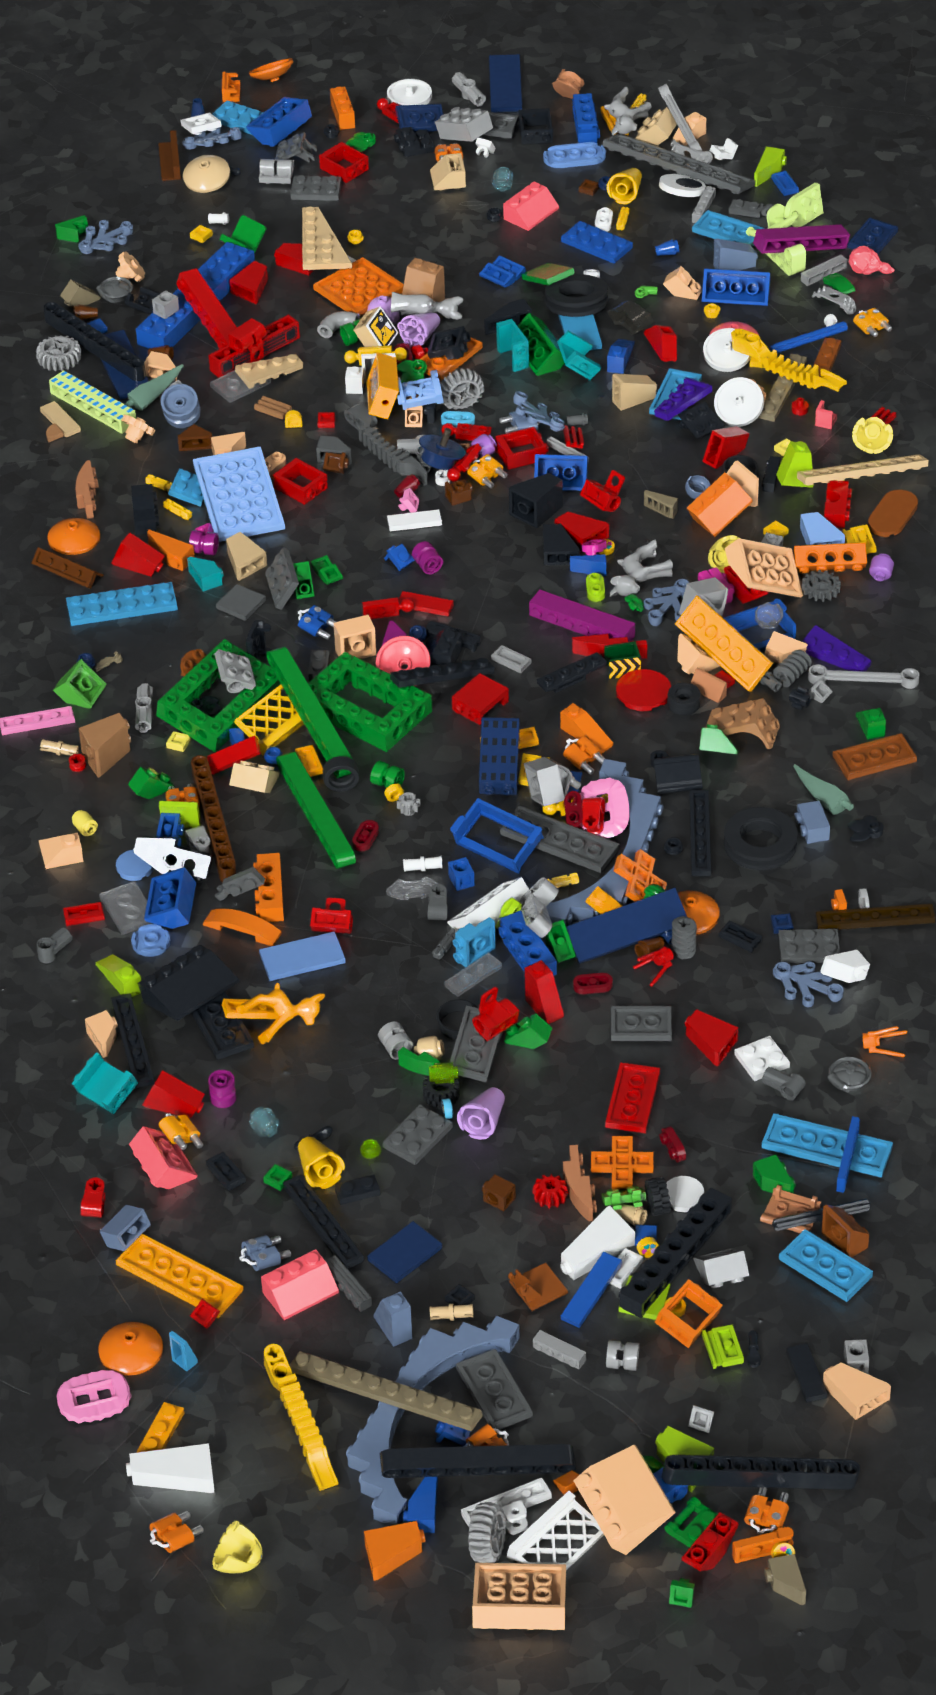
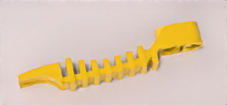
M735 329L731 332L733 350L756 358L758 366L761 368L765 366L767 371L772 370V373H779V376H786V379H793V382H800V385H807V388L810 389L825 386L839 392V389L847 384L845 379L825 369L820 370L821 377H819L818 365H814L812 368L808 364L805 368V364L801 363L798 367V362L794 361L791 365V359L788 358L784 362V355L780 354L777 358V351L773 350L770 352L758 334L744 329Z
M270 1344L264 1349V1366L271 1384L280 1391V1398L282 1402L284 1401L285 1409L288 1408V1415L291 1417L292 1425L295 1426L296 1435H299L300 1446L303 1445V1455L306 1457L317 1487L321 1491L338 1485V1480L331 1466L326 1446L323 1444L322 1435H319V1428L316 1426L314 1417L312 1418V1412L310 1408L308 1409L307 1400L304 1399V1393L301 1391L299 1382H297V1377L292 1373L281 1346ZM283 1374V1375H285V1376H284V1377H278L277 1375Z

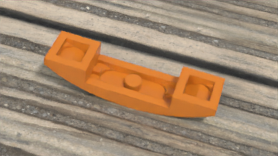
M213 909L203 922V926L221 931L224 926L253 935L256 942L269 946H274L282 934L281 930L271 923L252 914L233 909Z

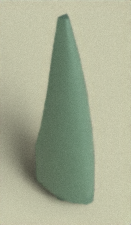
M181 364L163 375L139 385L128 393L129 400L124 405L142 411L170 386L184 365Z
M794 764L793 767L805 787L831 814L836 815L845 809L849 811L853 809L854 805L850 802L846 793L835 785L809 774Z

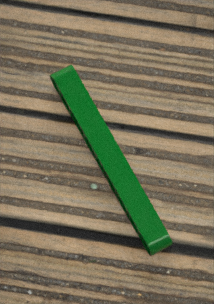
M284 646L268 651L267 660L326 762L338 756L353 759L288 649ZM343 769L333 772L336 778L352 773Z
M293 751L277 756V766L336 869L355 864L356 858L353 849L296 752Z

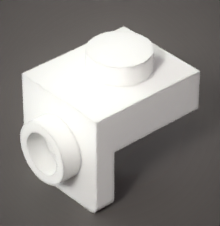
M727 138L724 146L712 145L709 151L719 160H732L738 145Z

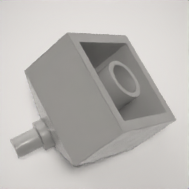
M716 577L687 583L679 611L680 615L683 614L696 595L700 596L719 615H723L728 588Z
M542 757L524 763L531 799L544 807L564 801L570 786L577 790L581 787V783L575 780L569 769L549 758Z

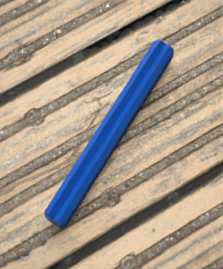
M843 321L770 345L769 350L770 352L776 350L777 353L847 331L848 326Z

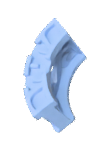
M437 370L430 371L431 377L418 379L417 381L401 383V379L398 377L400 395H397L398 404L402 405L403 410L432 403H444Z

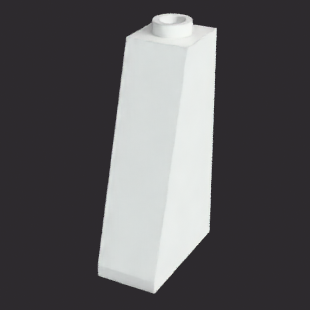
M611 1206L606 1207L561 1253L560 1267L562 1271L573 1280H576L591 1271L603 1252L615 1257L621 1254L625 1248L629 1249L635 1246V1231Z
M209 1443L129 1454L130 1463H126L127 1476H132L133 1485L214 1493Z

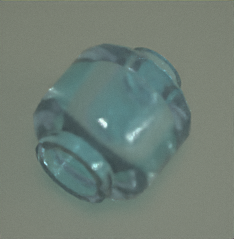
M506 167L496 169L493 173V187L501 192L511 189L513 185L512 171Z
M259 1107L250 1114L249 1124L257 1136H267L270 1138L277 1133L280 1122L272 1109Z

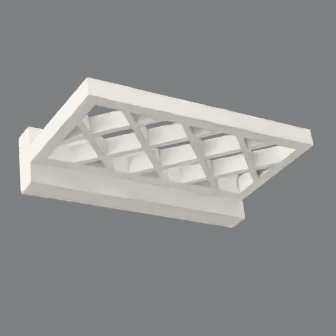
M568 1491L509 1546L507 1558L511 1562L517 1561L519 1564H566L567 1570L604 1533L594 1516L576 1502V1496ZM575 1509L581 1514L582 1520H569V1513ZM556 1525H566L567 1534H554V1527ZM570 1525L582 1526V1534H570ZM585 1526H595L599 1532L595 1535L586 1534ZM541 1539H551L552 1548H539V1541ZM555 1539L567 1540L568 1548H555ZM571 1540H583V1547L581 1549L571 1548ZM527 1553H536L537 1562H527L523 1556ZM540 1553L552 1554L553 1562H540ZM556 1554H568V1561L566 1563H556Z

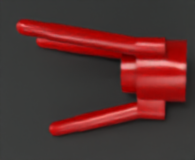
M664 946L657 951L637 958V961L640 963L634 965L633 969L642 967L652 961L658 966H663L650 983L652 987L663 973L672 966L673 952L670 948Z

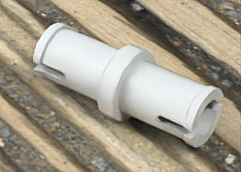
M420 856L418 859H403L404 872L421 870L423 872L426 869L443 868L442 856L430 858Z

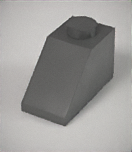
M320 436L316 448L317 462L324 463L326 452L335 454L345 452L347 458H349L348 465H351V449L338 437Z

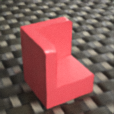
M821 400L816 409L815 426L832 429L837 420V414L833 413V411L825 410V401Z

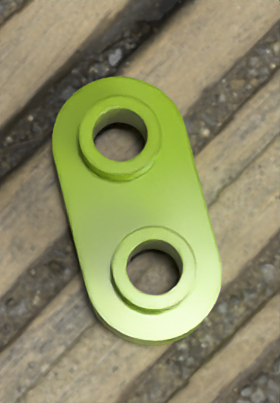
M591 573L586 577L587 597L590 601L599 602L605 598L604 577L599 573Z

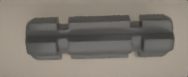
M451 928L446 933L447 935L442 938L437 947L432 951L434 958L442 959L445 955L444 953L453 945L452 941L455 939L457 930Z

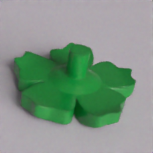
M630 594L624 598L633 611L635 609L640 612L644 610L643 601L638 596Z

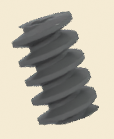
M794 650L774 669L773 676L782 683V687H789L812 666V660L806 652Z
M677 917L672 922V950L680 959H689L696 953L697 925L689 917Z

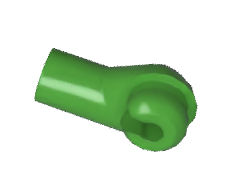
M640 286L636 289L635 296L644 298L647 295H657L658 287Z

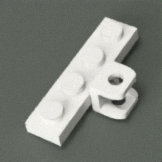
M539 1478L461 1509V1516L469 1527L472 1511L477 1504L485 1502L498 1504L503 1509L506 1517L505 1529L511 1535H515L528 1529L526 1508L551 1499L552 1494L544 1480ZM514 1523H519V1524H520V1526H518V1527H514V1526H512V1525H513Z

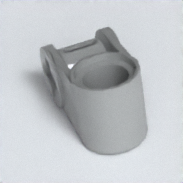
M203 825L184 831L186 842L191 849L212 854L209 847L210 838Z

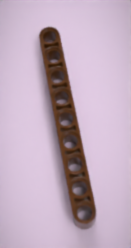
M198 755L191 760L192 777L195 788L198 791L200 807L210 838L218 875L221 882H223V879L236 874V863L208 759L205 756Z

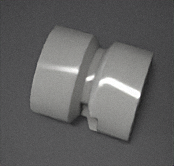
M399 1022L387 1023L379 1030L378 1038L392 1059L398 1060V1051L402 1047L412 1051L413 1043Z
M609 1340L606 1368L619 1369L620 1366H623L624 1370L637 1371L639 1343L627 1342L624 1345L621 1341ZM619 1350L624 1351L623 1360H618Z

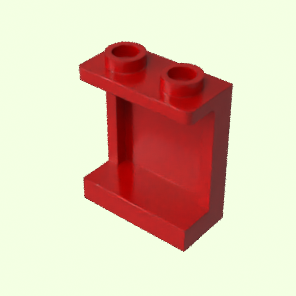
M479 673L452 696V710L481 725L483 715L497 703L506 705L509 702V690L502 684Z

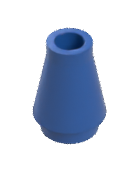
M673 239L655 246L657 256L676 255V253L680 252L677 240Z

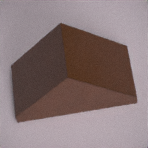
M193 424L178 435L179 451L212 449V433Z

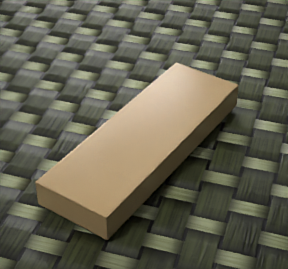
M55 401L40 407L41 413L52 424L55 423L63 431V435L66 438L81 432L80 426Z

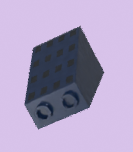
M482 718L479 794L517 795L520 748L519 718Z

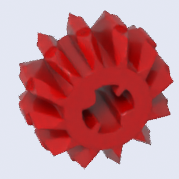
M552 1173L549 1177L543 1175L541 1179H536L533 1187L535 1202L539 1203L541 1207L547 1205L549 1209L551 1206L558 1208L559 1204H564L568 1195L566 1181L561 1180L560 1175L553 1177Z

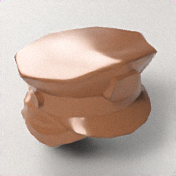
M562 69L557 80L552 84L557 93L572 99L573 94H580L579 92L584 86V80L576 73Z

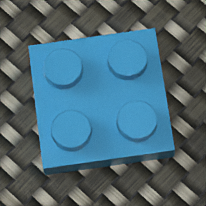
M179 468L168 495L201 507L204 499L196 474Z

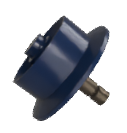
M445 428L443 436L424 435L420 437L419 444L423 448L421 459L429 466L441 470H449L455 465L456 460L464 458L466 454L465 449L449 439L451 429Z

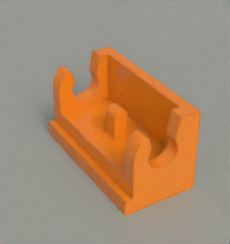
M222 72L223 102H240V80H231L232 77H238L237 73Z

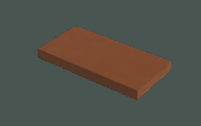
M902 733L833 751V758L847 780L917 762L916 754Z

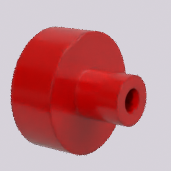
M420 344L412 346L411 351L414 360L421 359L427 354L428 348H422Z
M799 397L792 402L791 411L793 414L802 416L808 413L809 404L803 398Z

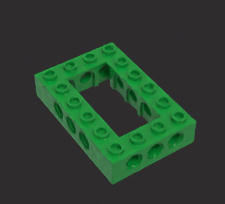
M224 639L158 700L156 716L184 734L189 735V737L211 751L217 752L230 739L229 729L239 728L234 723L235 719L281 684L270 666ZM218 649L249 658L256 683L253 690L245 688L214 718L191 705L193 700L199 699L206 689L211 688V684L218 678H221L215 658V653ZM243 719L242 722L246 724L250 719Z
M347 652L342 653L308 683L332 725L385 752L389 751L432 712V697L430 694L415 686L398 688L390 679L391 674ZM351 681L354 688H359L369 693L371 697L375 696L383 700V703H388L395 708L381 718L336 694L340 690L342 691Z

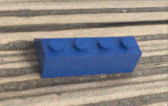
M283 97L248 124L246 128L262 145L274 147L312 117L308 100Z
M704 269L702 302L768 306L771 274L768 272Z

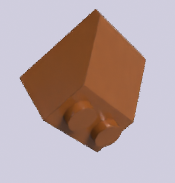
M828 1204L823 1206L822 1234L838 1250L852 1258L868 1248L869 1233L855 1221L851 1214H848L839 1207Z

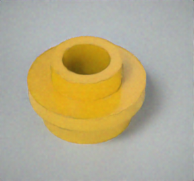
M352 230L347 236L348 242L352 244H359L364 239L363 234L359 230Z
M714 303L706 305L704 307L706 317L716 318L720 313V307Z

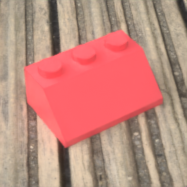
M535 181L503 203L504 220L527 231L559 209V205L547 187Z
M143 1126L129 1143L133 1150V1155L140 1161L141 1167L148 1174L151 1184L157 1188L171 1189L194 1180L198 1176L177 1144H172L162 1131Z
M316 1249L261 1276L262 1292L283 1320L339 1293L327 1262Z

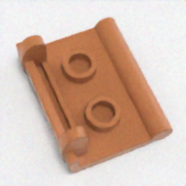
M777 1185L773 1189L772 1197L764 1213L761 1215L760 1221L772 1225L775 1218L820 1209L821 1202L818 1201L817 1196L813 1195L812 1199L784 1191L782 1186ZM814 1223L788 1228L787 1230L801 1233L806 1229L810 1232Z

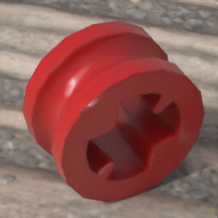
M73 754L69 757V768L72 771L80 772L86 768L85 757L82 754Z

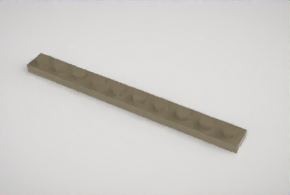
M299 1351L289 1364L292 1373L465 1430L472 1431L483 1416L480 1409Z

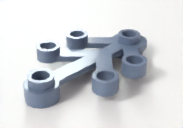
M218 127L207 135L205 131H202L201 134L194 137H186L182 141V145L187 150L195 149L197 145L210 147L214 145L213 142L228 143V137L230 140L241 139L242 134L238 127L231 128L230 132L219 134L221 129Z
M101 220L99 222L100 229L97 238L92 240V237L96 234L95 227H86V238L78 244V248L83 254H90L93 252V249L111 251L114 249L113 243L120 245L127 243V236L133 233V225L129 221H124L119 228L106 233V230L109 228V222Z
M521 391L515 392L513 402L518 405L515 413L524 416L525 413L529 414L527 421L531 424L540 422L549 425L553 431L559 432L564 430L565 422L559 418L560 415L551 411L548 416L547 405L538 403L537 407L527 401L528 395Z
M678 579L674 586L654 588L652 590L653 598L644 599L643 607L648 610L653 609L656 604L664 603L658 610L649 611L648 621L651 625H660L663 621V615L671 606H673L675 611V620L677 621L680 618L679 611L681 605L678 598L680 596L683 598L686 585L689 583L688 580ZM672 593L671 595L663 596V594Z
M811 961L795 966H790L787 962H779L773 968V976L782 980L785 988V998L793 1000L797 996V989L792 986L791 979L797 982L803 996L802 1004L805 1007H812L814 1005V996L810 993L808 987L827 994L828 998L833 1002H838L843 998L844 988L840 984H831L828 987L814 981L822 979L824 982H830L833 977L825 976L820 971L815 972L816 965ZM803 971H804V973H805L804 975H799V974H797V973L803 972Z

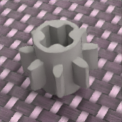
M411 792L399 795V801H396L397 809H401V814L407 816L418 812V807H420V799H416V794Z

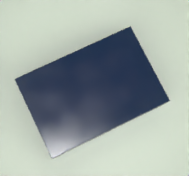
M441 104L399 105L395 107L400 129L412 127L413 131L425 129L427 131H438L435 121L440 119L441 115H444Z
M869 218L848 241L847 248L856 249L859 246H866L879 254L896 235L898 227Z
M412 1221L367 1255V1260L397 1284L440 1251L442 1243Z

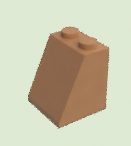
M414 258L406 269L402 295L425 294L432 298L433 301H443L445 299L444 266Z
M120 713L79 728L82 755L97 777H101L130 752L129 743H131V737L128 733L130 726L127 719H123Z

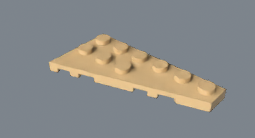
M302 207L303 270L352 268L350 259L319 207Z

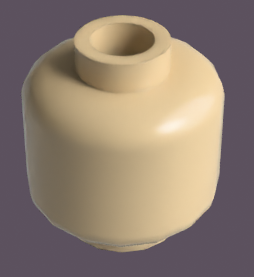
M437 1036L419 1038L417 1046H414V1054L419 1056L426 1052L440 1061L442 1055L445 1054L444 1043Z

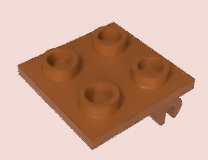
M547 1263L541 1264L523 1274L516 1269L515 1275L512 1272L508 1275L509 1283L531 1311L568 1294L566 1287Z

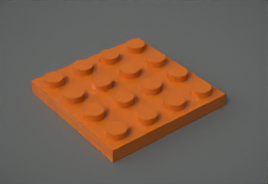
M362 257L352 263V268L340 269L314 283L313 290L344 311L359 313L361 316L367 312L368 305L372 299L379 296L392 298V292L401 294L404 284Z

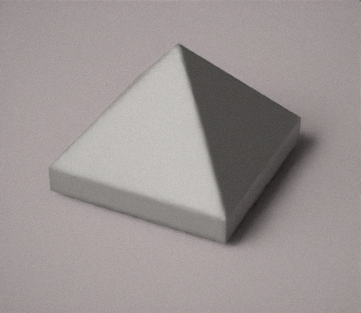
M693 1405L688 1427L709 1433L714 1411Z

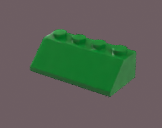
M528 313L520 322L518 328L528 340L529 367L537 376L559 370L565 363L557 343L558 340L541 319Z

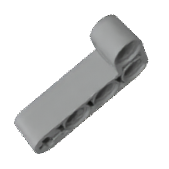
M545 877L540 878L519 901L522 904L521 911L525 924L540 938L546 936L552 928V922L546 906L559 892Z

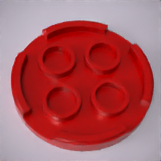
M648 669L634 670L624 674L618 680L616 696L629 709L652 711V708L667 703V694L671 683L666 676L657 671Z

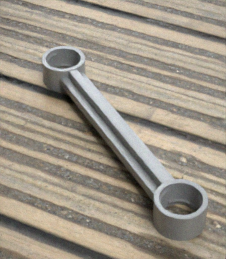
M667 84L658 87L689 148L702 151Z
M816 664L809 668L808 680L812 684H815L819 679L824 683L826 680L901 683L903 687L912 689L919 684V672L913 668L904 669L901 673L827 670L823 665Z

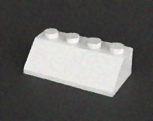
M522 877L503 882L447 921V923L458 931L469 923L476 927L480 922L490 917L495 921L496 925L500 919L501 907L505 901L511 897L520 901L529 888Z

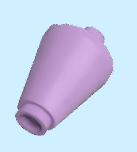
M436 313L413 314L404 317L398 323L400 336L404 343L410 345V347L425 344L439 326L440 317Z

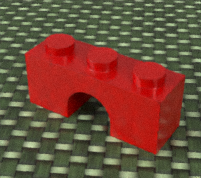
M831 480L827 483L824 518L836 528H845V521H849L850 511L847 510H850L852 488H849V481Z

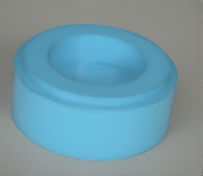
M449 1098L442 1099V1110L446 1119H452L453 1117L452 1103Z

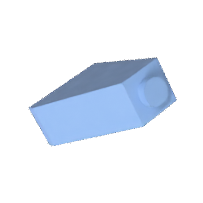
M819 512L801 514L800 529L806 545L845 544V535Z

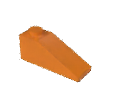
M150 529L147 531L148 545L165 556L163 561L168 566L181 571L188 567L187 558L194 557L193 545Z
M572 703L560 712V728L574 738L580 739L586 736L602 750L601 754L613 746L611 739L593 718L576 704Z

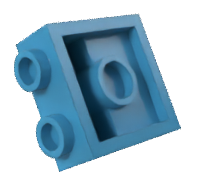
M489 917L480 922L476 927L469 923L455 933V939L452 942L456 948L453 957L457 963H461L464 967L468 968L496 948L495 921Z

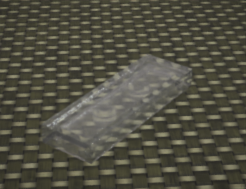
M488 952L444 982L445 987L459 997L501 969L502 963Z

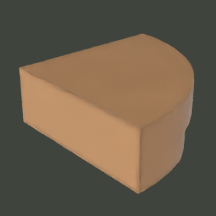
M55 423L49 426L46 431L48 442L64 437L63 431Z

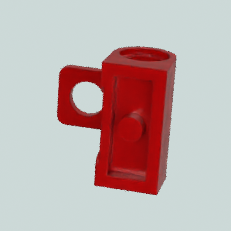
M249 319L228 334L229 347L240 353L246 349L250 350L251 363L263 359L264 348L262 339L267 335L266 328L255 319ZM259 350L258 357L254 358L255 353Z
M612 470L605 485H601L595 480L586 479L580 496L603 511L613 512L620 506L621 498L618 494L624 483L625 476L616 470ZM615 476L619 478V483L616 486L612 483V479Z
M327 898L325 909L312 908L311 930L351 934L353 915L351 910H345V899ZM333 903H338L341 909L330 910V906Z
M496 986L481 996L480 1014L472 1019L474 1028L487 1042L517 1023L520 1011L507 998H503L499 1002L496 1000L498 993Z

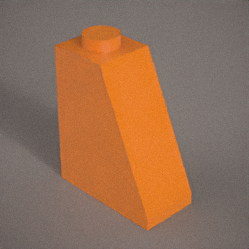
M417 1521L364 1531L365 1547L373 1580H379L422 1553V1543H425V1535L423 1529L419 1530Z

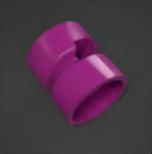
M192 530L189 544L194 546V553L200 554L203 551L205 555L215 556L219 545V535L213 532L204 534L203 531Z
M420 542L412 550L413 559L419 564L424 573L434 574L441 569L443 559L430 542Z
M217 1070L211 1073L208 1077L211 1103L218 1108L230 1107L236 1101L234 1075L227 1070Z

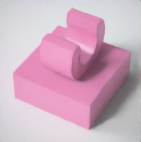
M411 488L404 490L403 497L399 499L401 504L398 507L401 511L408 509L411 513L417 512L419 505L418 497Z

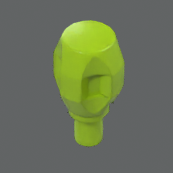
M513 897L509 898L502 905L499 918L521 911L522 904ZM500 919L495 925L497 929L500 927Z

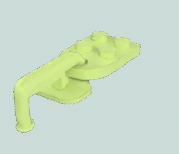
M813 183L792 196L787 202L786 207L779 203L772 206L767 212L768 229L787 228L789 226L802 227L823 214L820 184ZM749 227L746 230V234L755 237L756 230L753 227Z

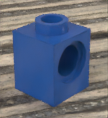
M466 857L448 862V875L456 891L475 886L474 871Z

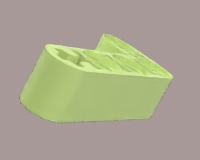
M801 243L788 247L781 253H765L788 276L805 270L806 251Z

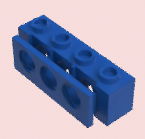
M592 93L573 94V116L578 143H597V139H600V129Z
M518 911L500 918L499 934L501 938H505L503 943L524 973L525 967L542 960L553 972V976L557 975L556 959L541 938L525 924L522 912Z

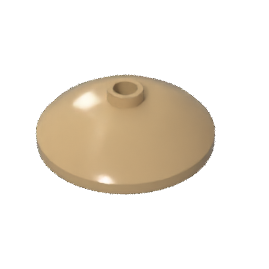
M216 155L199 156L190 161L183 171L185 185L192 191L200 193L218 190L225 185L230 177L228 163Z

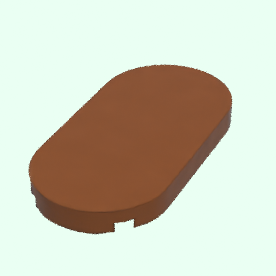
M892 490L886 493L869 516L868 527L870 531L880 537H890L892 534L894 536L898 535L917 510V497L907 490Z

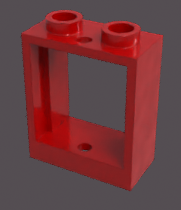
M343 142L338 143L319 155L320 169L332 176L341 177V181L345 183L369 170L368 156ZM345 159L352 163V165L345 168L337 163Z
M535 427L495 436L496 451L507 470L535 463V454L546 455L548 453V446L543 442L541 434L536 431ZM528 444L534 446L532 449L516 453L511 451L512 448Z
M295 458L273 474L274 489L305 505L328 488L327 474ZM301 475L312 482L305 487H301L292 481Z

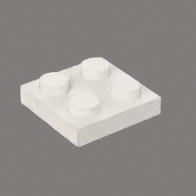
M211 113L182 119L181 126L190 133L198 135L202 131H214L216 128L221 127V121Z
M771 1036L735 1049V1056L754 1081L762 1079L768 1067L779 1071L790 1068L789 1060Z

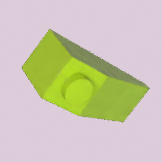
M766 146L754 173L755 187L770 179L771 174L780 172L783 165H786L787 156H785V149Z
M113 954L96 962V966L120 995L131 993V997L141 993L138 986L141 976L130 963Z

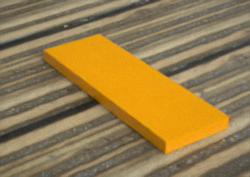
M696 595L675 623L678 628L749 692L754 689L773 664L700 596Z
M143 1233L116 1259L117 1266L195 1307L202 1299L220 1311L216 1317L218 1319L243 1292V1285Z

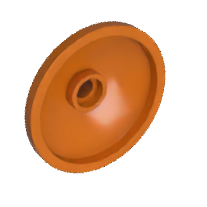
M282 59L249 71V76L259 80L270 79L271 82L277 81L279 76L286 73L292 66L293 59Z
M68 518L56 523L49 530L47 538L50 547L56 552L66 555H78L90 551L99 543L100 530L95 523L87 519Z
M693 890L678 892L687 917L696 922V935L711 930L719 920V907L712 897Z
M125 1322L112 1327L103 1335L98 1347L99 1357L102 1364L108 1370H113L127 1376L138 1375L150 1370L158 1363L163 1353V1341L158 1331L150 1325L141 1322Z

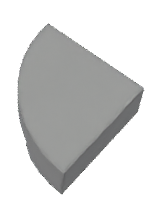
M866 888L859 889L858 905L860 909L870 908Z

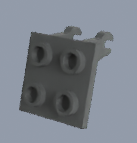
M305 132L296 134L291 139L283 140L279 143L275 159L286 160L296 155L310 163V158L313 161L315 159L311 148L316 152L317 146L311 144L305 138Z

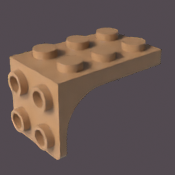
M764 698L715 708L711 711L707 722L709 725H717L718 729L723 730L726 735L739 732L754 734L762 740L767 749H772L778 729L780 728L778 719L775 718L771 707L767 705Z

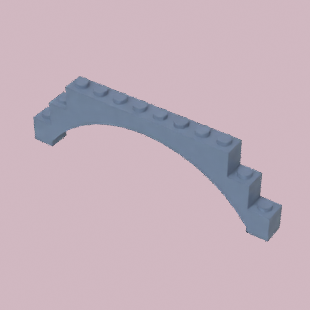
M604 759L599 771V779L610 777L614 780H619L624 785L627 793L630 833L622 854L634 861L635 853L639 849L646 853L648 852V842L652 841L653 829L657 828L658 816H661L663 812L661 796L646 794V788L643 787V779L629 777V771H626V763ZM613 866L604 877L587 889L568 898L550 902L546 907L551 922L564 920L565 926L572 925L573 920L583 921L600 915L599 912L585 902L597 886L622 906L628 905L629 898L625 896L628 880L615 873Z
M496 1316L492 1323H488L485 1330L465 1322L462 1323L459 1329H455L452 1336L430 1328L427 1334L421 1337L419 1346L411 1352L406 1366L403 1365L401 1367L398 1378L394 1382L423 1390L441 1374L454 1368L456 1363L496 1349L498 1353L504 1351L510 1353L520 1338L519 1324ZM379 1401L378 1408L374 1413L370 1414L364 1429L361 1428L358 1432L355 1443L348 1447L346 1457H348V1467L362 1472L359 1477L361 1493L374 1498L372 1503L374 1519L392 1526L402 1523L404 1510H408L407 1499L401 1496L394 1478L382 1476L379 1453L383 1450L391 1449L397 1424L405 1409Z

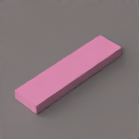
M72 706L0 718L2 735L75 723Z

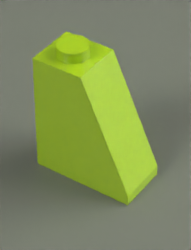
M790 441L776 475L783 486L813 488L814 484L805 485L797 479V472L813 470L811 452L805 442Z
M667 1426L663 1433L660 1432L655 1441L657 1455L663 1462H665L666 1457L669 1455L714 1456V1447L670 1426ZM688 1485V1491L693 1492L696 1486Z

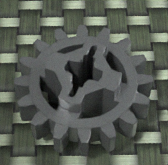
M818 570V573L811 571V575L806 574L805 578L802 579V591H804V595H808L809 599L814 597L815 601L821 599L824 602L826 598L831 600V597L836 598L837 593H840L841 581H839V577H834L833 572L828 574V570H825L824 573L821 570Z

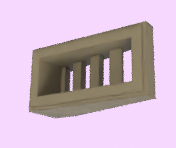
M645 490L644 506L674 519L678 512V498Z

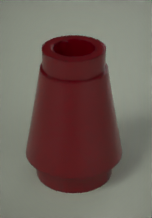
M413 474L407 475L394 489L396 496L399 498L403 497L404 490L409 488L412 491L417 490L418 486H420L418 478Z

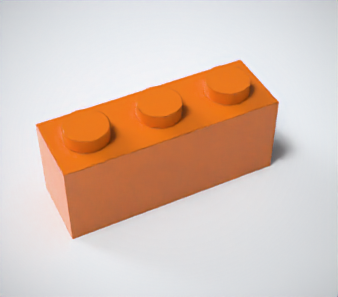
M346 87L331 88V106L339 129L355 128L354 110Z

